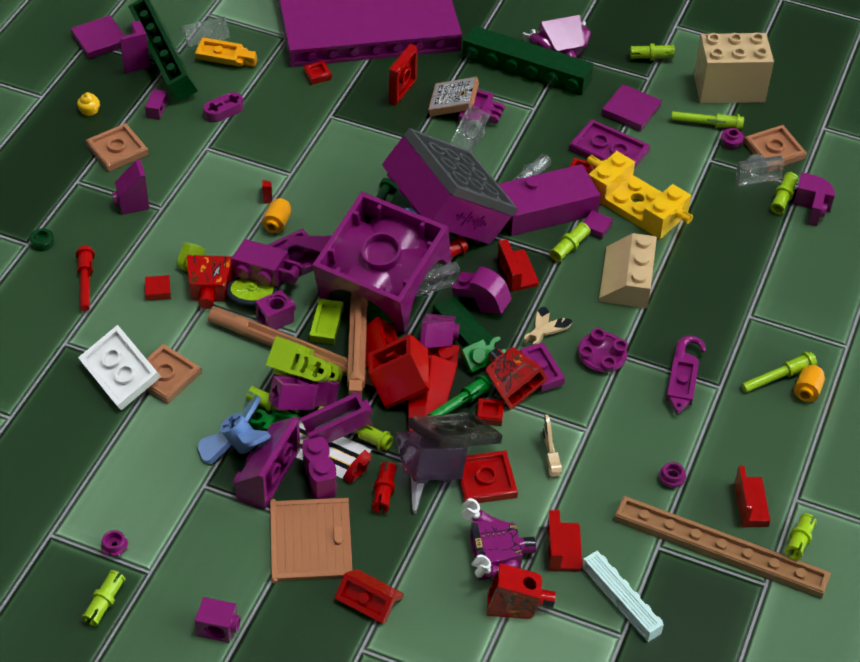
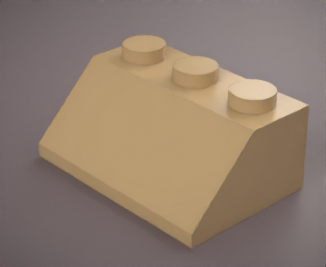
M632 233L606 247L599 302L639 308L648 307L657 236Z

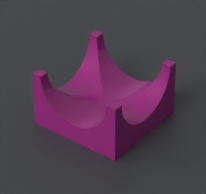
M361 191L312 265L319 298L329 300L334 290H345L358 294L381 308L394 323L396 331L405 334L410 327V313L416 293L425 275L437 261L438 264L446 267L451 261L448 226Z

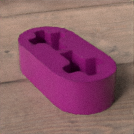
M231 92L208 101L204 105L205 119L210 122H218L240 113L244 108L242 95Z

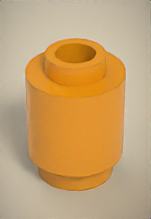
M282 198L275 199L270 203L262 218V225L268 232L281 233L284 230L292 213L290 203Z
M809 365L802 369L794 387V394L797 398L805 402H813L818 399L825 382L823 370L816 365Z

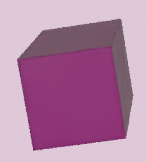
M152 90L145 106L146 118L160 120L168 102L167 91Z

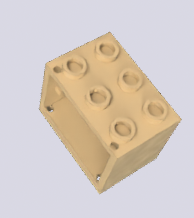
M711 33L700 35L694 69V79L700 103H751L766 101L774 64L766 33Z

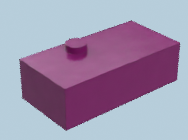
M583 164L498 184L518 208L506 224L511 236L587 218L592 210L595 212L599 211L601 195Z

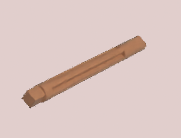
M351 292L347 387L349 388V395L358 392L362 399V389L365 387L368 299Z
M218 307L211 309L209 312L208 321L272 347L275 337L278 336L314 350L313 356L338 365L342 370V375L347 377L348 358ZM366 366L365 384L375 387L369 375V367Z

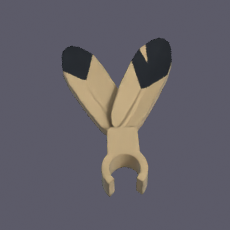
M541 307L536 314L535 329L524 336L523 346H526L527 342H533L532 345L539 344L543 340V336L568 329L572 325V320L561 318L549 322L548 309Z
M546 414L544 416L543 437L548 450L546 457L550 477L561 476L562 466L558 452H555L551 422L549 415Z

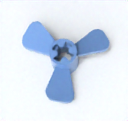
M258 395L245 406L242 414L235 413L223 421L220 426L221 433L202 438L199 441L198 450L206 464L214 463L231 445L239 454H245L254 449L257 444L271 437L268 431L254 430L248 423L261 400Z

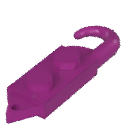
M684 336L676 344L666 399L672 405L676 415L688 405L692 406L699 361L695 356L685 353L686 345L694 343L701 348V352L706 351L705 343L696 336Z

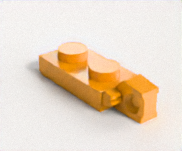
M204 37L201 38L195 52L196 59L233 66L255 67L258 61L256 52L248 51L247 48L243 47V44Z

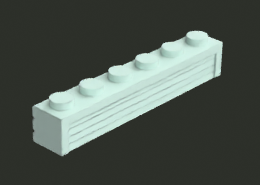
M595 551L584 558L583 570L644 639L649 642L659 636L664 625L661 618L656 616L650 606L641 600L640 595L632 590L629 583L619 575L617 569L608 563L606 557Z

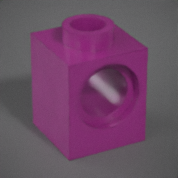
M282 290L255 301L256 318L261 324L277 330L294 322L295 303Z
M203 597L195 618L196 635L230 643L233 632H238L241 622V616L237 615L236 603Z

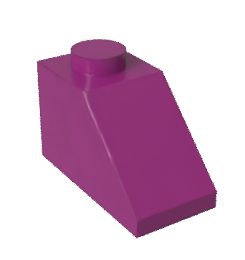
M140 159L136 160L115 181L116 192H112L114 205L120 207L122 215L149 210L146 177Z
M426 314L422 321L420 343L426 348L452 346L454 339L459 338L460 324H455L456 316Z

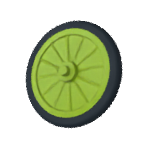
M240 277L232 280L226 288V294L232 302L248 307H256V300L278 291L277 287Z

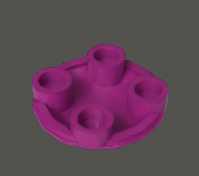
M595 328L580 341L578 354L583 364L590 369L598 372H612L625 364L628 356V343L614 334L605 332L602 328Z

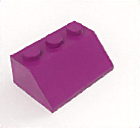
M291 417L271 424L267 430L271 437L257 444L254 453H249L243 471L236 474L233 482L236 490V499L266 510L270 500L300 452L299 418Z

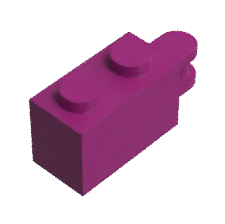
M244 239L231 258L235 276L277 288L282 281L295 284L298 280V275L304 271L301 263L289 259L287 250Z

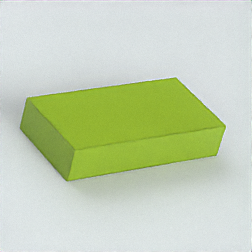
M319 299L309 335L310 342L335 344L344 309L343 302Z

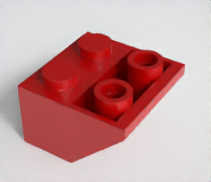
M411 334L368 353L369 375L387 409L430 390L428 348Z

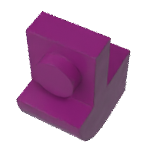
M801 172L794 204L812 208L808 224L817 226L819 217L824 218L826 212L830 213L835 191L833 186L824 178Z
M480 267L476 273L461 272L451 287L453 295L475 297L478 308L482 313L502 315L512 299L503 278L485 267Z

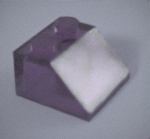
M396 431L395 437L403 471L411 476L413 481L428 483L429 480H438L448 483L452 479H463L468 449L443 431Z

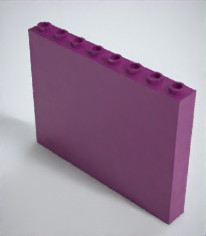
M278 0L290 67L305 66L320 61L329 64L400 57L409 44L417 46V55L461 51L462 33L452 0Z

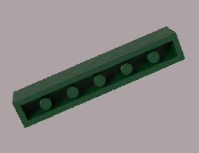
M137 0L130 4L128 7L135 21L140 20L147 35L148 47L167 86L178 102L198 92L151 1Z
M473 25L463 40L462 57L576 94L583 95L592 80L594 65L592 62Z

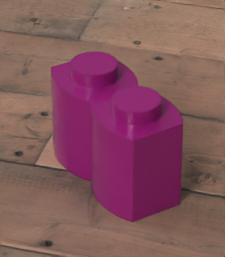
M322 436L303 440V469L309 478L312 496L314 499L336 497V466L330 459V449L327 441Z

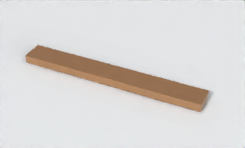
M623 496L614 515L615 522L820 599L824 595L831 575L829 571L799 560H791L786 555L627 496Z

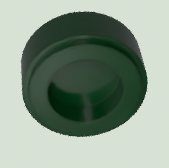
M45 228L34 230L29 236L30 245L36 251L51 249L54 245L53 233Z

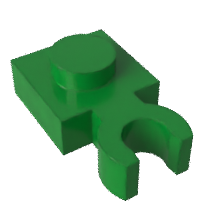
M492 337L486 344L484 339L478 340L459 349L468 373L491 364L488 354L495 349L494 344L501 340L500 337Z
M256 409L255 415L258 420L249 419V424L254 430L267 431L271 424L291 417L298 418V415L274 410L269 415L262 409Z

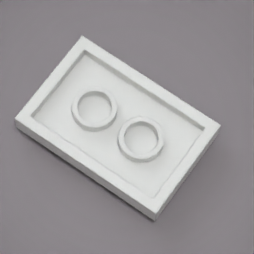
M118 325L78 357L120 410L124 409L161 378L160 374Z

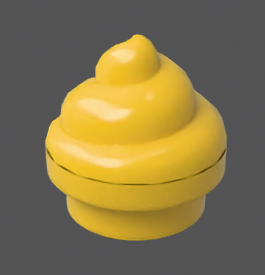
M86 92L78 99L77 106L83 115L92 116L98 112L100 101L94 94Z

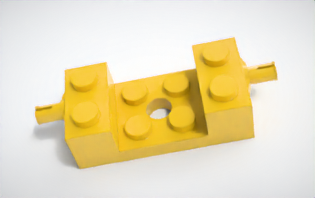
M618 151L604 161L599 160L593 155L587 158L586 163L595 167L588 175L601 195L600 203L643 230L661 239L680 221L683 220L687 224L692 221L693 215L688 213L691 194L674 184L662 193L634 176L635 161Z

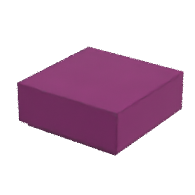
M592 210L583 223L588 225L591 235L603 239L612 226L613 219Z

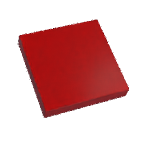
M409 44L389 69V103L393 105L399 103L417 80V46Z
M506 450L455 457L454 463L464 502L469 498L476 500L478 503L517 498L518 491Z

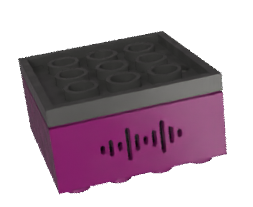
M409 128L382 163V166L388 172L387 177L395 182L399 187L398 191L409 199L412 209L421 216L448 226L449 232L455 233L461 238L468 237L477 243L491 244L518 210L517 206L470 150Z

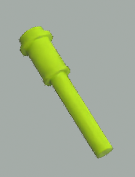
M672 111L671 120L715 125V128L742 130L744 124V117H741L740 114L731 116L717 113V116Z
M802 352L801 356L784 362L783 367L742 383V390L746 393L786 375L792 377L809 365H817L816 357L812 352Z
M369 425L354 431V433L358 434L359 439L377 446L379 451L389 450L393 443V436H390V432H382Z

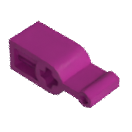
M273 376L268 401L277 409L313 410L315 407H325L336 402L340 383L334 380L315 382L304 377Z

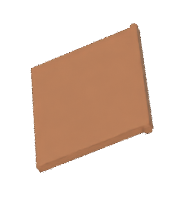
M349 498L270 500L273 584H276L278 581L343 578L344 573L352 571Z

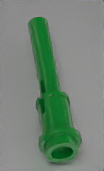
M487 375L477 376L474 382L461 389L460 394L428 413V420L434 423L463 403H471L482 394L490 393L493 387L491 378Z

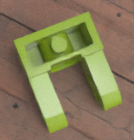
M278 336L275 337L266 362L267 366L274 368L272 373L279 376L304 377L315 382H324L327 379L328 381L340 382L342 379L341 368L334 363L313 356V349ZM319 368L324 369L323 374L318 373ZM331 368L332 372L335 373L334 378H329L331 375Z

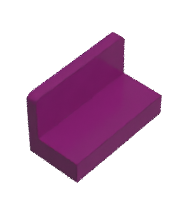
M140 20L131 22L133 34L120 37L125 73L150 68L147 35Z

